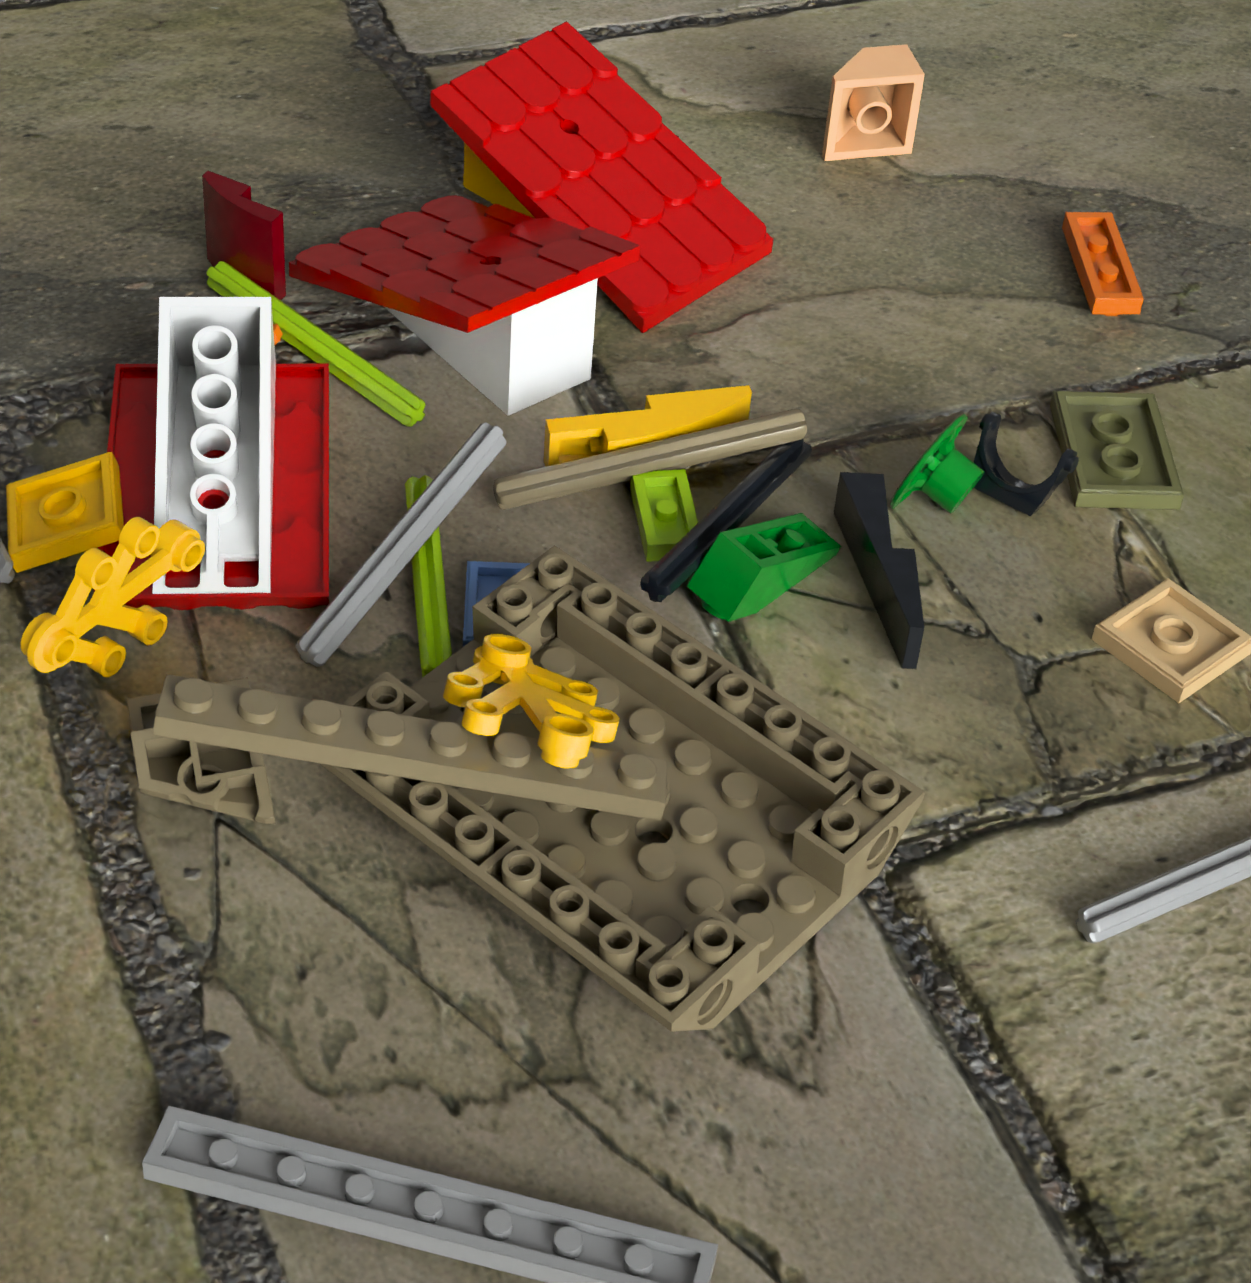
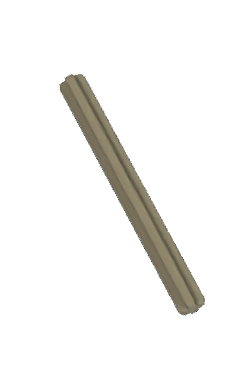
M791 409L497 478L493 485L494 496L499 508L506 510L631 480L633 475L658 470H675L802 440L807 433V423L800 409Z

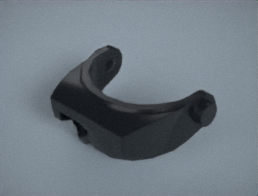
M993 411L990 414L987 413L979 425V429L982 432L974 458V463L985 472L974 488L1020 512L1032 516L1050 498L1067 475L1076 469L1079 458L1076 457L1077 452L1068 448L1061 456L1052 475L1042 483L1037 485L1024 483L1006 469L998 455L996 439L1001 415Z

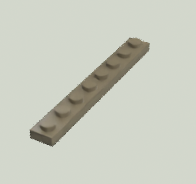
M168 674L165 677L155 714L153 735L657 821H661L666 805L667 760L646 757L641 754H628L589 747L588 755L579 760L577 767L560 768L548 764L541 758L542 749L538 746V738L500 731L493 736H483L469 732L462 725L454 722L412 717L390 711H377L332 703L326 700H313L268 692L262 689H249L208 682L198 678H185Z

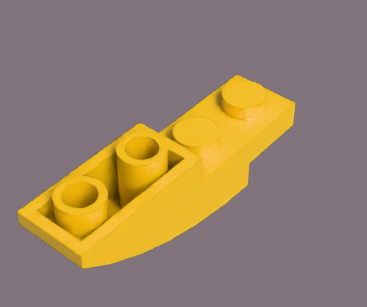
M749 385L646 395L644 410L546 419L543 460L545 467L748 420L752 390Z

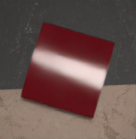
M211 171L205 172L202 175L207 259L213 267L219 261L228 263L276 298L282 300L286 296L283 212L252 201L251 186Z

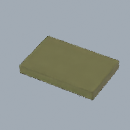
M1053 391L1050 408L1061 453L1063 455L1070 448L1077 452L1076 457L1079 458L1076 469L1067 475L1075 507L1180 510L1184 493L1155 394Z

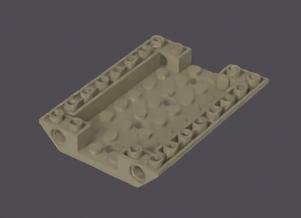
M555 545L472 606L474 639L411 687H408L385 671L342 703V705L377 711H390L401 715L442 722H454L462 725L464 713L460 709L463 707L450 704L443 698L448 674L462 672L475 665L473 663L475 649L482 646L485 636L504 634L519 638L531 646L530 658L533 660L534 665L572 680L583 681L593 685L598 690L595 707L611 710L619 716L620 720L615 740L610 743L591 741L590 747L628 754H641L646 757L667 760L666 805L661 821L320 764L671 1032L714 1029L870 884L881 872L924 800L925 791ZM494 682L485 685L481 698L503 685ZM520 705L503 714L500 732H512L523 736L539 738V730ZM655 831L663 833L669 840L665 843L646 844L639 840L638 837L643 833ZM750 899L761 903L766 909L761 913L743 914L737 911L733 905L738 901Z

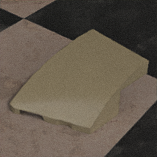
M248 677L217 682L250 689ZM161 693L127 698L132 729L130 734L140 793L264 824H276L263 754L153 735L154 720Z

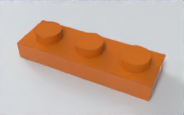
M1065 212L1062 230L1091 314H1102L1105 316L1140 314L1144 297L1112 212Z

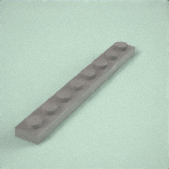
M168 1106L142 1161L143 1175L146 1180L546 1283H710L718 1250V1244L173 1106Z

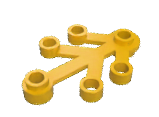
M134 517L123 527L119 536V544L112 557L98 548L87 550L80 557L76 565L75 576L56 614L42 613L35 617L26 627L21 638V651L27 656L29 664L42 673H48L65 666L70 661L85 663L103 677L113 676L120 670L125 661L126 649L107 636L100 637L95 642L81 638V636L97 624L127 631L129 635L148 646L159 641L167 628L168 620L166 615L149 605L134 608L124 604L170 570L173 572L181 570L189 572L200 563L205 552V545L200 540L199 533L176 519L170 520L158 528L141 517ZM151 554V558L128 574L136 557L143 559ZM93 588L95 592L90 602L84 606L86 599L91 589Z
M504 634L485 636L482 646L475 649L473 663L475 665L462 672L449 673L444 688L443 698L448 703L465 708L461 723L463 728L478 735H496L499 733L503 714L520 705L540 732L537 743L540 749H542L541 758L548 764L560 768L577 767L579 760L588 755L591 741L610 743L615 740L620 718L611 710L595 707L598 695L596 687L534 665L533 660L530 658L531 646L519 638ZM491 682L503 685L481 698L485 685Z

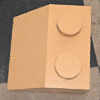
M907 44L862 48L833 75L822 151L824 161L912 154L925 74Z

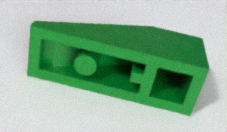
M803 513L723 531L716 538L687 587L701 598L702 606L710 614L727 622L759 612L836 556L842 546Z

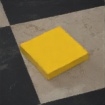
M112 452L97 455L6 485L8 553L14 563L13 568L16 573L79 554L91 548H98L119 541L120 533L124 527L119 464Z

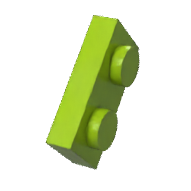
M685 469L650 471L631 476L630 490L646 562L659 561L698 523Z

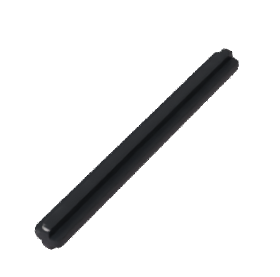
M803 439L781 444L765 457L641 578V590L648 592L650 600L662 602L668 595H671L700 566L720 532L738 528L811 455V444L804 442Z

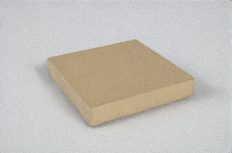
M1169 578L1095 625L1091 639L1177 703L1182 702L1251 654V636Z

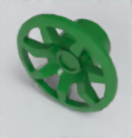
M965 414L955 418L912 467L891 498L890 507L892 509L909 497L913 491L921 490L951 514L972 491L985 471L955 448L954 441L968 419Z

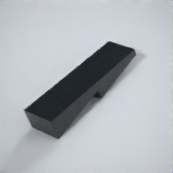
M840 472L834 516L901 668L916 669L924 633V620L915 549L892 548L884 474Z

